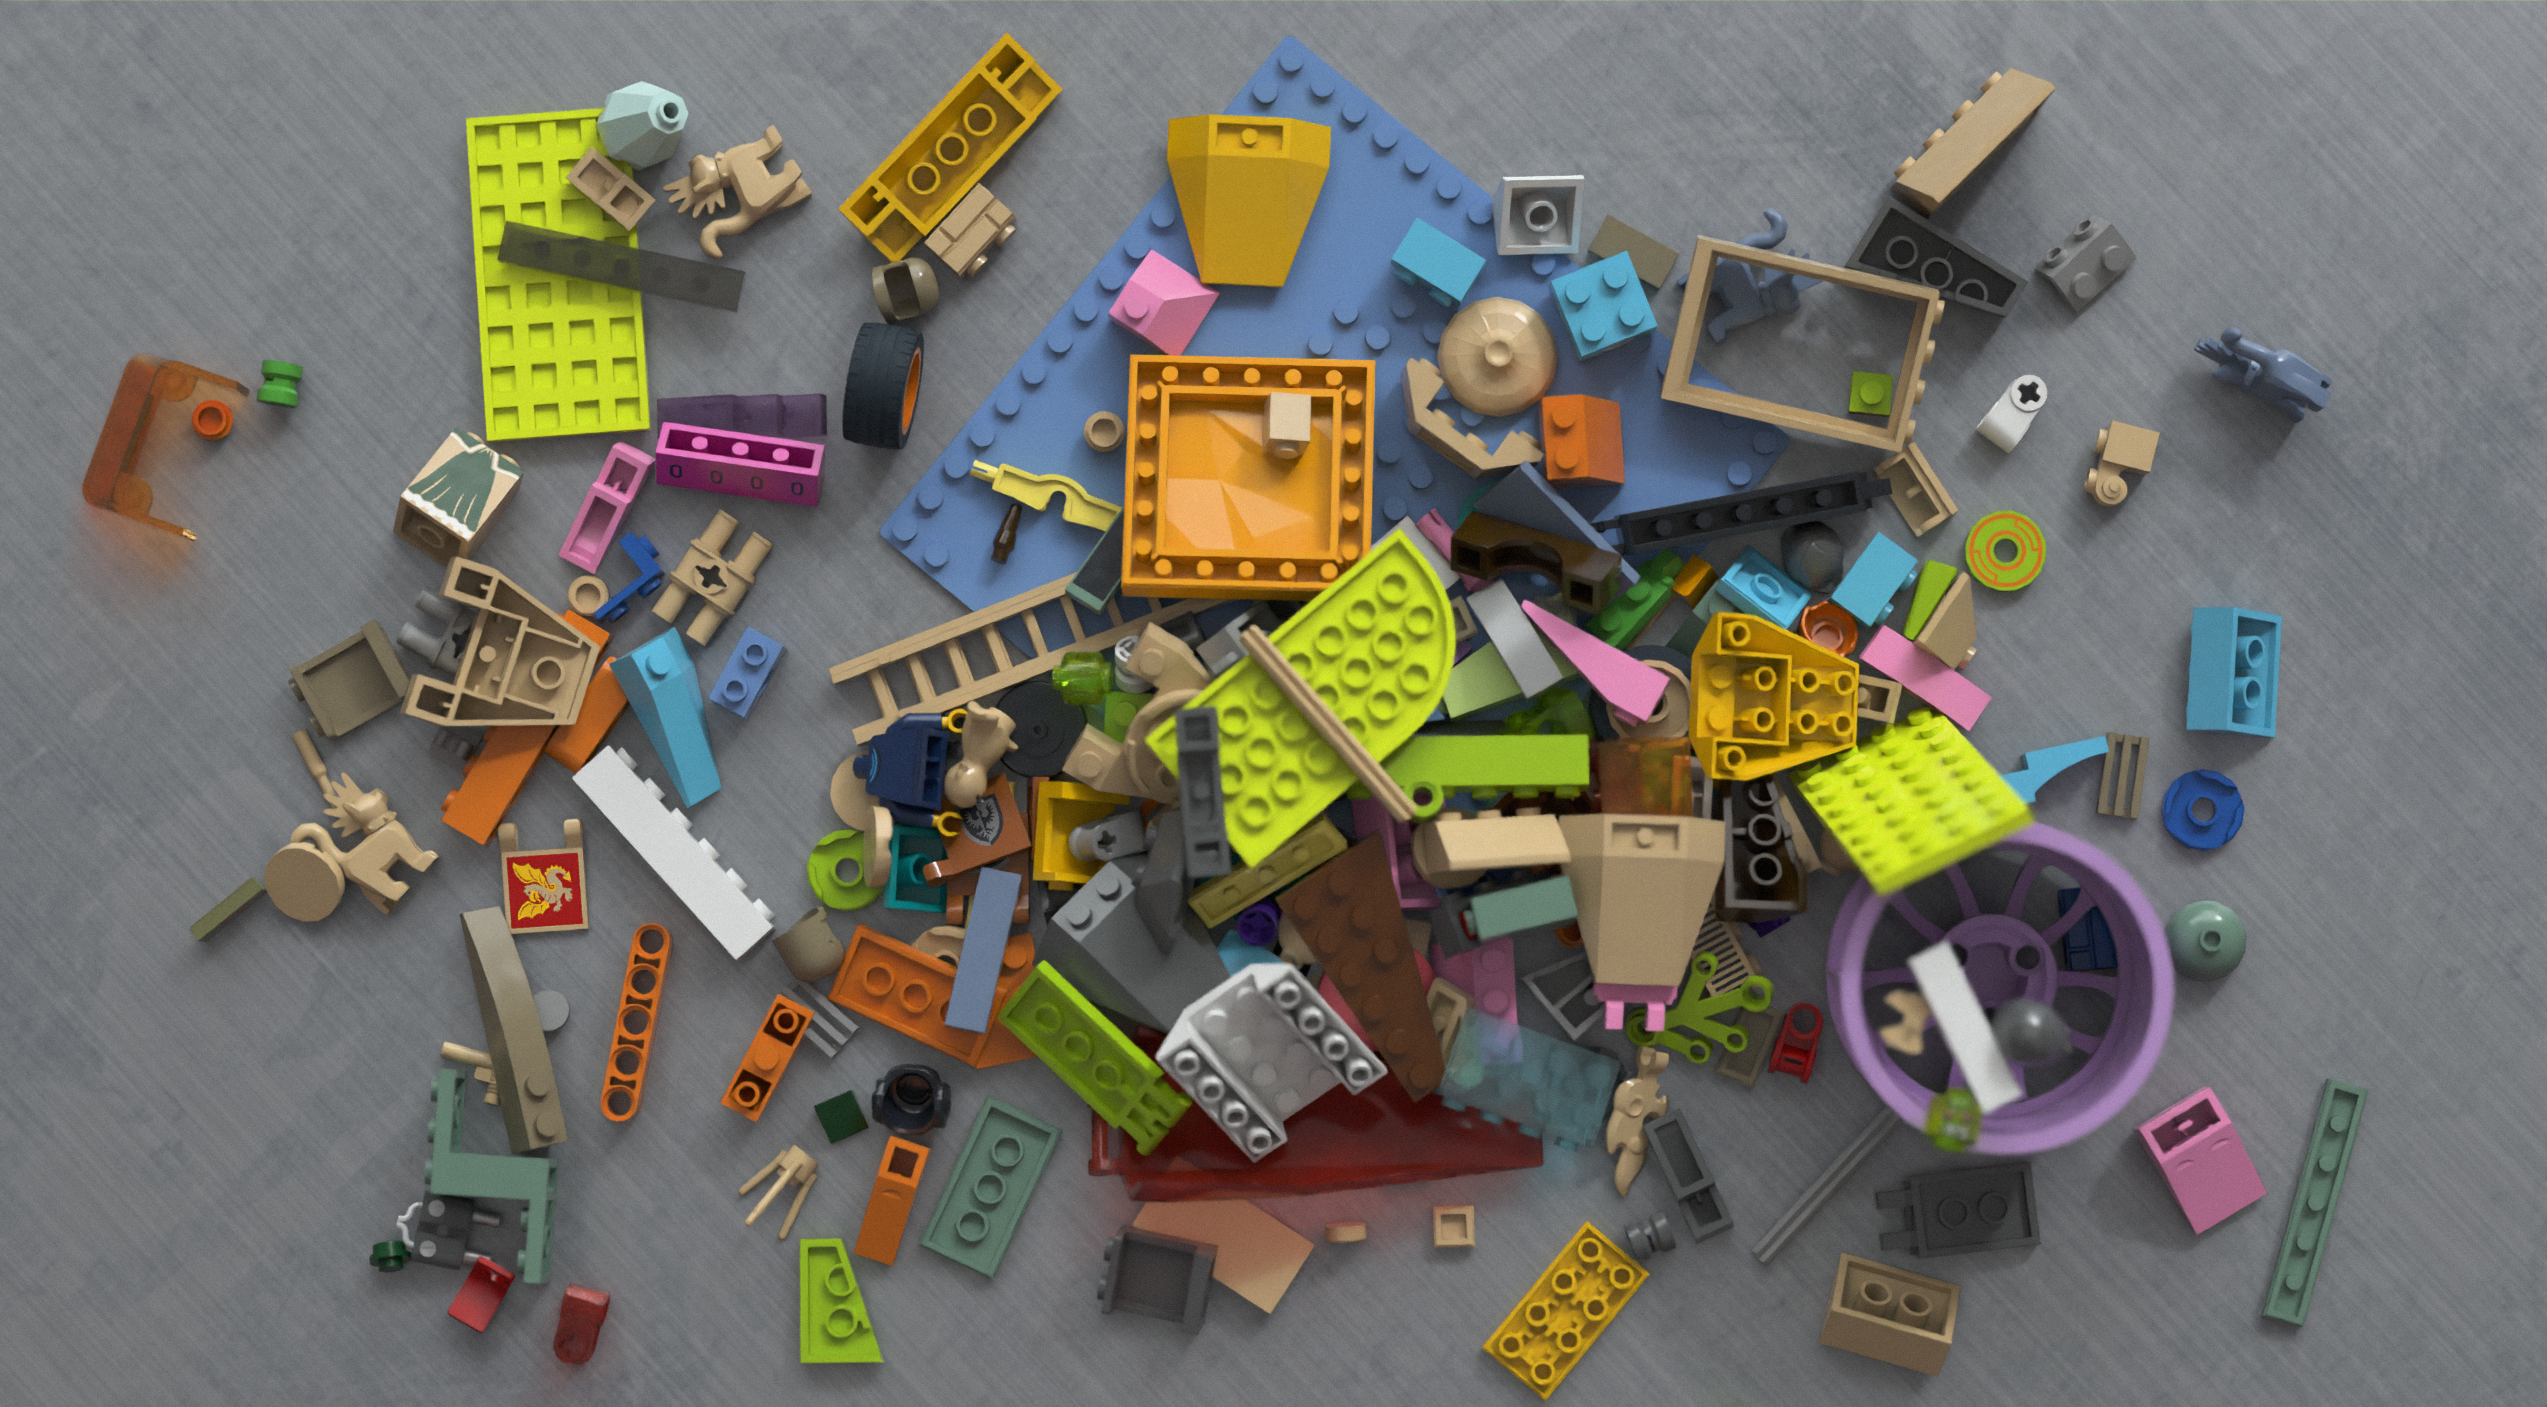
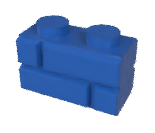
M2080 887L2057 891L2060 918L2077 901L2081 891ZM2097 905L2093 906L2062 936L2066 971L2080 972L2118 967L2115 946L2108 925Z

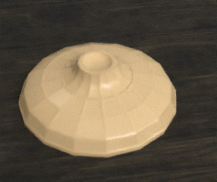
M1493 297L1474 301L1453 316L1441 334L1437 360L1441 371V378L1445 381V386L1456 401L1475 413L1501 417L1523 412L1543 397L1554 380L1558 353L1553 332L1538 312L1521 301Z

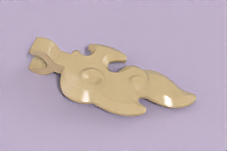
M1639 1046L1636 1052V1064L1639 1069L1637 1078L1625 1080L1617 1088L1613 1099L1614 1110L1606 1129L1605 1142L1607 1152L1614 1154L1618 1147L1621 1148L1614 1180L1617 1191L1623 1197L1628 1195L1632 1182L1643 1169L1647 1159L1649 1140L1643 1129L1644 1118L1650 1116L1652 1121L1667 1115L1668 1096L1662 1095L1657 1099L1656 1094L1661 1089V1085L1657 1083L1658 1074L1666 1069L1669 1056L1667 1053L1656 1052L1651 1047Z

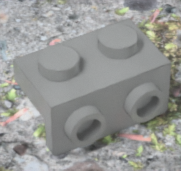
M2093 214L2089 218L2080 221L2074 227L2073 232L2059 245L2050 248L2045 253L2043 260L2035 266V269L2040 275L2049 279L2067 305L2078 312L2136 260L2137 257L2112 223Z

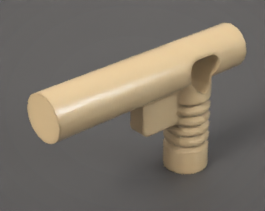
M445 1041L441 1057L476 1066L474 1078L489 1083L483 1103L499 1107L500 1097L490 1053Z

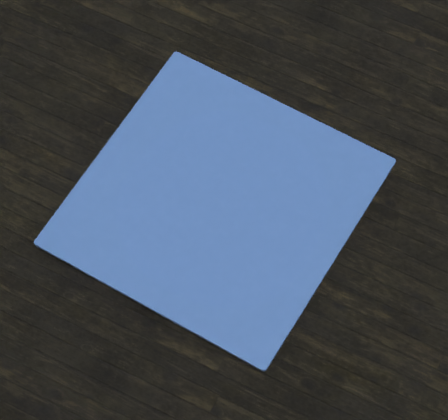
M1287 36L1280 42L1221 114L1293 118L1331 127L1330 165L1284 287L1208 284L1219 291L1220 295L1181 356L1375 360L1371 546L1407 515L1416 524L1424 515L1430 514L1429 512L1436 508L1440 516L1455 532L1458 529L1459 509L1466 497L1479 486L1499 482L1506 476L1475 480L1409 432L1400 375L1410 358L1412 357L1417 362L1423 358L1439 369L1437 355L1441 334L1456 313L1478 300L1493 297L1518 300L1538 312L1547 323L1554 335L1558 360L1554 380L1543 397L1584 394L1620 403L1625 485L1555 489L1589 524L1614 519L1613 516L1752 491L1790 443L1789 436L1772 423L1662 399L1660 392L1672 342L1657 329L1655 333L1579 363L1549 290V285L1552 280L1581 268L1564 254L1498 255L1492 196L1295 37ZM1171 176L880 528V534L886 541L973 612L1078 572L1105 533L1095 528L1065 521L1062 518V513L1066 503V495L1062 492L1054 493L1049 504H1047L1046 510L1042 512L1014 498L995 492L992 489V483L970 476L972 468L988 473L973 467L975 459L998 469L1004 463L1037 476L1045 474L1063 475L1079 483L1088 495L1123 507L1125 504L1130 354H1165L1109 320L1108 313L1129 279L1151 249L1200 279ZM1416 218L1421 219L1487 260L1483 271L1460 307L1453 303L1449 307L1438 303L1428 295L1431 289L1418 281L1412 286L1393 273L1396 268L1390 265L1391 258ZM1693 360L1689 384L1736 394L1698 362ZM1443 383L1437 395L1426 408L1432 413L1435 409H1438L1448 415L1455 422L1452 428L1466 437L1468 433H1471L1481 439L1488 446L1486 452L1491 456L1494 455L1511 430L1516 434L1524 431L1540 443L1538 407L1541 399L1523 412L1495 417L1475 413L1454 399ZM1097 412H1111L1117 415L1124 425L1123 441L1113 451L1098 452L1092 449L1084 438L1085 423L1090 416ZM1540 460L1534 469L1542 476V462ZM1017 503L1022 506V511L1016 531L1015 549L1009 554L1006 564L997 563L991 559L994 550L993 541L1011 505ZM1615 528L1599 533L1610 546L1618 545ZM1711 540L1670 547L1669 549L1679 556L1686 565L1693 555L1698 557ZM1664 549L1622 556V558L1636 571L1647 560L1652 562ZM1511 572L1494 577L1495 581L1502 578L1520 608L1524 599L1536 606H1540L1553 595L1559 593L1544 576L1535 573ZM1461 578L1446 590L1449 601L1462 596L1478 630V634L1473 636L1468 642L1472 647V651L1459 663L1490 642L1466 601V598L1474 593L1472 591L1467 592L1464 589L1463 585L1465 583ZM1121 586L1114 594V599L1124 623L1152 613L1147 597L1122 596ZM1158 597L1162 609L1188 599ZM1071 598L1086 638L1114 628L1107 607L1104 608L1099 616ZM1060 599L1032 609L1049 653L1076 642ZM1239 599L1195 617L1207 639H1209L1238 618L1256 600ZM1568 606L1575 627L1597 638L1586 627L1587 623L1595 615L1586 620ZM1021 614L996 623L1000 634L1031 659L1037 658ZM1115 648L1100 654L1104 658L1102 660L1105 661L1103 664L1106 676L1095 673L1096 661L1093 657L1082 660V664L1077 662L1070 665L1080 671L1067 666L1049 673L1103 718H1105L1107 689L1121 690L1115 682V668L1117 665L1115 662ZM1200 654L1195 656L1207 670ZM1083 664L1093 668L1090 676L1085 675L1081 670ZM1580 677L1558 685L1528 703L1524 697L1460 721L1516 720L1520 729V736L1553 735L1591 687ZM1085 680H1086V684H1085L1084 687H1078V686L1083 685L1084 682H1085ZM1153 685L1145 692H1156L1158 687ZM1448 714L1443 715L1445 722L1451 721ZM1497 792V797L1503 792ZM1455 793V798L1445 799L1446 807L1465 809L1476 816V812L1482 811L1496 798L1475 799L1472 798V793ZM1346 798L1328 805V813L1332 824L1354 834L1351 800ZM1402 912L1403 916L1405 917L1408 912Z

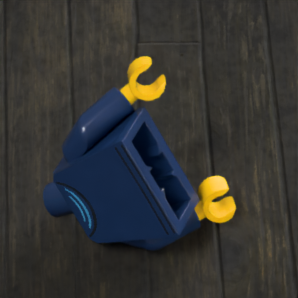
M955 709L950 712L948 717H942L941 713H908L887 727L885 734L875 735L871 738L869 755H858L853 762L854 775L858 779H866L865 790L867 794L879 797L880 807L888 808L891 817L897 822L924 829H930L931 826L938 827L939 831L946 836L960 834L949 832L944 826V822L949 816L963 819L960 814L946 812L942 815L934 814V810H941L948 742V732H943L942 729H950L954 735L962 737V728L957 729L953 727V724L959 717L966 718L967 711Z

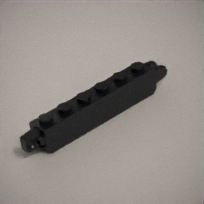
M1855 471L1613 516L1614 519L1590 523V525L1598 533H1604L1606 530L1615 528L1618 545L1611 547L1618 554L1626 556L1865 512L1866 509L1873 508L1871 498L1893 493L1890 478L1868 482L1866 472L1860 473Z

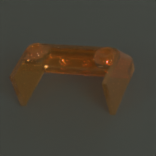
M147 353L134 356L125 367L84 478L82 492L85 500L100 510L194 542L197 535L189 530L148 516L153 502V491L145 480L133 475L161 399L170 402L183 401L193 393L197 381L246 398L250 390L237 381L180 361Z

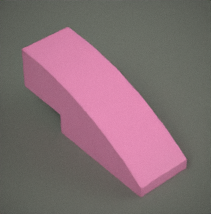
M623 441L612 446L596 482L591 485L558 556L592 574L598 571L656 462L654 457Z
M1883 624L1878 628L1859 659L1889 681L1903 683V691L1921 704L1942 713L1954 726L1963 730L1970 731L1992 698L1940 660Z

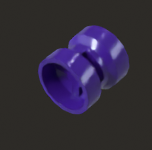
M1267 895L1240 911L1237 931L1241 939L1247 944L1264 946L1276 937L1281 916L1277 901L1272 896Z

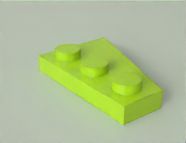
M800 1239V1363L884 1362L843 1239Z

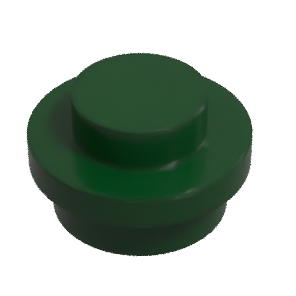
M386 1241L375 1244L372 1247L373 1254L369 1257L370 1265L379 1267L380 1272L390 1273L404 1269L403 1264L410 1261L411 1253L406 1250V1245L403 1241Z

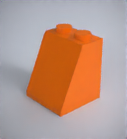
M1584 394L1542 397L1538 407L1541 452L1545 454L1541 459L1542 477L1554 489L1625 485L1620 403Z

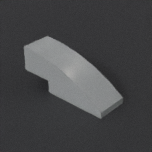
M1502 578L1466 598V601L1506 669L1509 670L1527 703L1563 683L1561 673Z

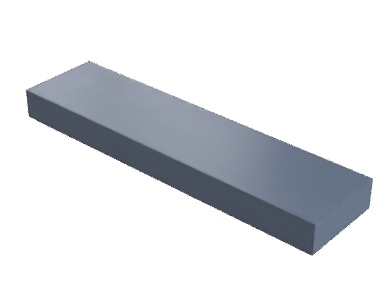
M981 867L944 1024L946 1028L986 1036L1021 888L1022 875Z

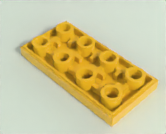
M1586 1221L1481 1348L1546 1401L1650 1273Z

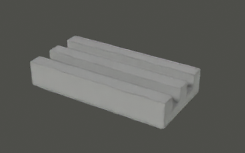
M793 977L792 981L780 993L815 1012L812 1020L831 1035L836 1042L830 1046L810 1027L806 1036L831 1058L838 1053L860 1028L809 982H803ZM800 986L840 1021L847 1030L841 1034L794 992L795 989Z

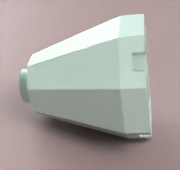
M643 81L607 95L604 105L606 104L605 109L599 115L596 126L609 157L617 161L623 160L631 164L629 165L630 167L639 171L674 156L689 114L682 97Z

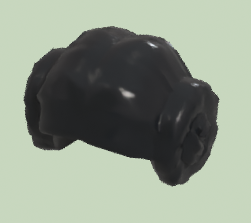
M900 1064L892 1067L884 1078L880 1077L876 1080V1090L871 1096L872 1118L876 1123L884 1124L896 1133L921 1135L933 1128H944L947 1126L951 1110L952 1091L946 1082L941 1081L936 1070L925 1065Z

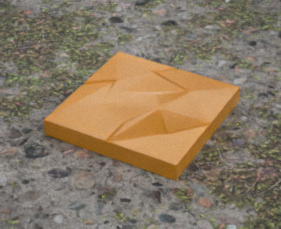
M1130 354L1122 596L1312 601L1371 552L1375 360ZM1270 392L1311 395L1310 442L1303 455H1298L1291 459H1282L1274 456V453L1262 452L1263 411Z

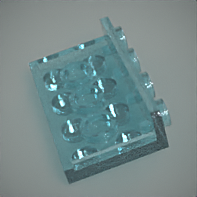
M1467 1008L1441 1085L1434 1090L1433 1094L1443 1097L1441 1102L1443 1106L1460 1112H1465L1466 1106L1481 1111L1479 1118L1500 1126L1503 1125L1504 1119L1519 1124L1516 1130L1519 1133L1536 1139H1540L1542 1133L1556 1137L1554 1145L1577 1153L1579 1146L1593 1149L1622 1062Z

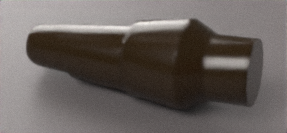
M1017 503L1011 505L994 538V550L991 559L997 563L1006 564L1009 554L1015 549L1016 531L1022 511V506Z

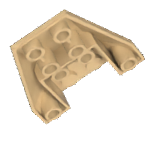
M1619 814L1559 816V827L1569 849L1571 859L1570 862L1560 863L1563 876L1568 875L1578 912L1577 923L1595 983L1680 986L1724 865L1725 822L1676 816Z

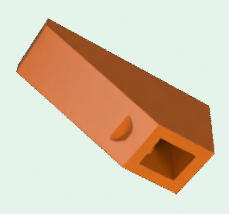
M890 1136L874 1183L854 1254L890 1266L894 1265L932 1148L896 1136Z

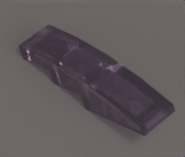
M821 393L784 396L779 394L748 396L727 394L657 399V439L660 437L663 422L774 438L827 436V395Z

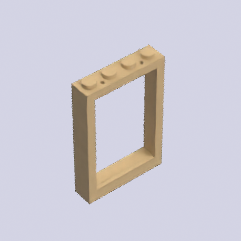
M1697 235L1660 396L1662 399L1901 453L1903 443L1910 444L1912 441L1916 420L1909 418L1913 403L1920 405L1925 387V380L1919 379L1922 364L1930 365L1935 341L1929 340L1932 324H1940L1945 301L1938 300L1940 293L1934 288ZM1718 257L1917 302L1887 428L1688 383Z

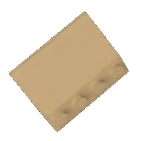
M2010 68L2003 76L1996 71L1980 87L1985 94L1974 105L1967 100L1951 116L1956 122L1945 133L1938 128L1923 143L1927 151L1917 161L1910 156L1894 172L1898 179L1895 181L1892 189L1917 214L1929 220L2042 108L2056 89L2050 82Z

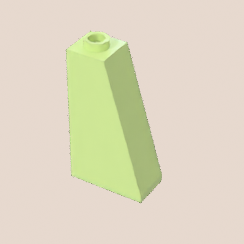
M1562 592L1553 595L1538 606L1575 626L1568 606L1562 604ZM1532 625L1561 673L1563 683L1580 678L1581 676ZM1490 641L1452 669L1448 684L1437 704V708L1442 715L1448 714L1451 722L1460 721L1524 698Z

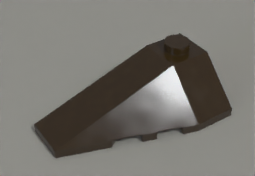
M1771 773L1750 780L1720 779L1718 821L1725 822L1724 865L1715 887L1716 921L1759 923L1807 912L1806 868L1802 858H1799L1792 840L1793 833L1789 822L1786 823L1778 801L1779 794Z

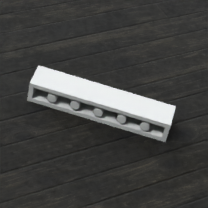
M606 746L576 773L572 779L735 960L741 961L776 929L770 922L775 915L759 898L753 903L747 897L743 890L748 885L732 868L725 872L715 860L721 855L705 838L698 842L688 830L693 824L677 807L671 812L663 804L661 799L666 794L650 777L643 781L634 772L633 769L638 766V763L623 747L616 752L613 747Z

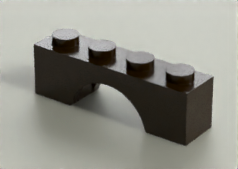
M1472 511L1451 536L1450 570L1486 581L1511 572L1539 574L1549 578L1558 585L1562 592V604L1598 615L1602 613L1621 588L1622 555L1476 511Z

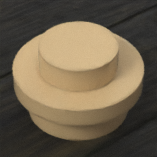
M1101 411L1093 414L1086 421L1084 438L1092 449L1098 452H1110L1115 450L1123 441L1124 425L1117 415Z

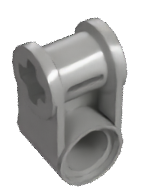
M1141 808L1107 814L1104 818L1075 827L1070 833L1068 840L1072 856L1079 861H1092L1095 859L1108 861L1121 856L1146 851L1142 849L1146 830Z

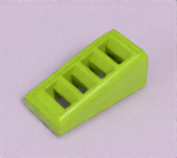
M1932 560L1922 564L1901 636L1909 641H1913L1918 636L1957 575L1958 568Z

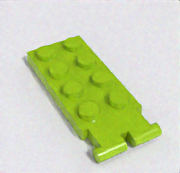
M1045 960L1035 967L996 1017L1115 1130L1120 1126L1123 1127L1138 1142L1136 1145L1137 1150L1145 1156L1151 1154L1169 1132V1128L1175 1125L1192 1104V1099L1188 1094L1184 1092L1177 1094L1163 1081L1161 1077L1164 1072Z

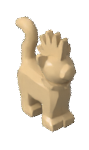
M774 124L764 131L763 139L755 143L731 148L724 154L718 151L714 155L715 158L695 155L688 163L691 170L690 176L663 187L665 192L678 191L668 199L669 204L684 200L678 209L679 215L684 214L695 205L693 211L694 219L699 217L705 206H707L709 215L714 214L715 204L724 210L723 188L729 189L730 186L733 187L740 205L738 214L728 219L714 220L702 229L699 243L703 253L712 259H720L723 256L722 251L716 244V239L719 236H736L749 229L755 222L775 212L789 209L812 196L809 187L800 178L802 172L794 159L784 163L783 171L777 175L770 176L765 168L764 162L783 146V140Z
M342 772L341 777L346 788L335 781L330 783L340 797L330 794L323 795L324 799L338 808L324 809L323 813L340 817L338 821L332 824V827H345L341 834L342 837H347L362 829L363 835L368 837L351 851L342 852L334 845L327 830L317 823L301 824L292 832L290 843H301L308 839L313 840L317 850L321 853L326 851L342 869L343 875L357 884L364 896L385 915H388L401 901L400 898L411 888L403 880L394 881L388 871L398 860L421 872L428 871L440 856L433 850L423 852L416 845L408 830L396 820L397 813L388 811L389 798L384 791L375 788L370 793L364 794L345 772Z

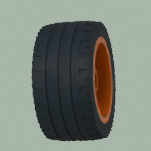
M867 322L862 324L854 344L845 387L842 414V432L845 440L878 448L901 450L904 448L912 428L921 384L924 358V337L922 332L889 324Z

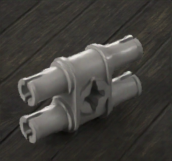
M425 586L417 599L415 607L447 623L445 634L438 638L407 622L402 628L396 643L427 659V664L430 665L431 669L438 668L455 677L462 657L460 653L462 646L457 643V639L460 635L464 637L469 635L477 609L438 597L439 592Z

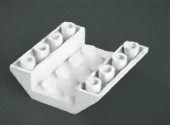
M1250 964L1184 1009L1156 1055L1157 1061L1254 1163L1287 1141L1283 1125L1284 1120L1340 1082L1353 1095H1356L1387 1074L1386 1067L1291 964Z

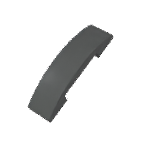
M1217 706L1175 709L1178 781L1188 877L1231 874L1220 768Z

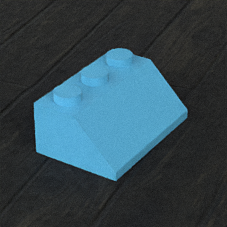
M2237 607L2193 608L2191 658L2188 667L2189 692L2186 706V730L2210 734L2275 738L2282 616Z

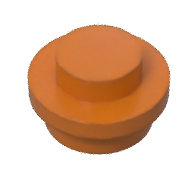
M208 400L197 406L192 416V425L195 432L201 438L208 441H218L225 438L232 430L234 423L233 414L229 407L217 400Z

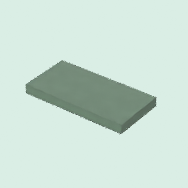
M987 1096L918 1245L993 1280L1061 1135L1062 1129L991 1096Z

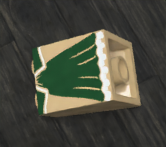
M456 427L400 496L393 533L446 568L450 557L458 556L472 561L520 490L524 471L509 456L499 455L488 448L477 435L470 432L466 433Z

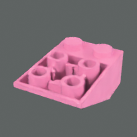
M2211 1087L2198 1089L2133 1128L2134 1133L2196 1235H2199L2267 1194L2232 1122Z

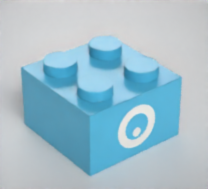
M1627 251L1550 282L1549 290L1579 363L1655 333L1658 327Z

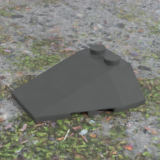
M1146 850L1110 860L1051 918L1032 965L1036 967L1045 960L1083 997L1092 1001L1096 1006L1104 1009L1110 1008L1127 1015L1133 1021L1169 1035L1184 1009L1230 979L1231 975L1198 914L1188 903L1177 940L1170 953L1167 954L1160 951L1133 902L1138 887L1132 886L1131 881L1138 862L1144 864L1148 856Z

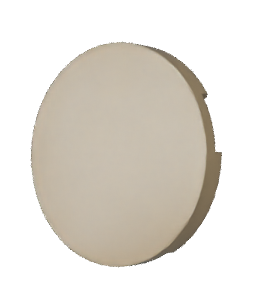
M1176 690L1157 697L1139 711L1131 722L1125 736L1124 761L1133 783L1143 795H1147L1158 802L1169 804L1172 808L1181 806L1179 783L1144 740L1174 716L1175 709H1182L1203 690Z

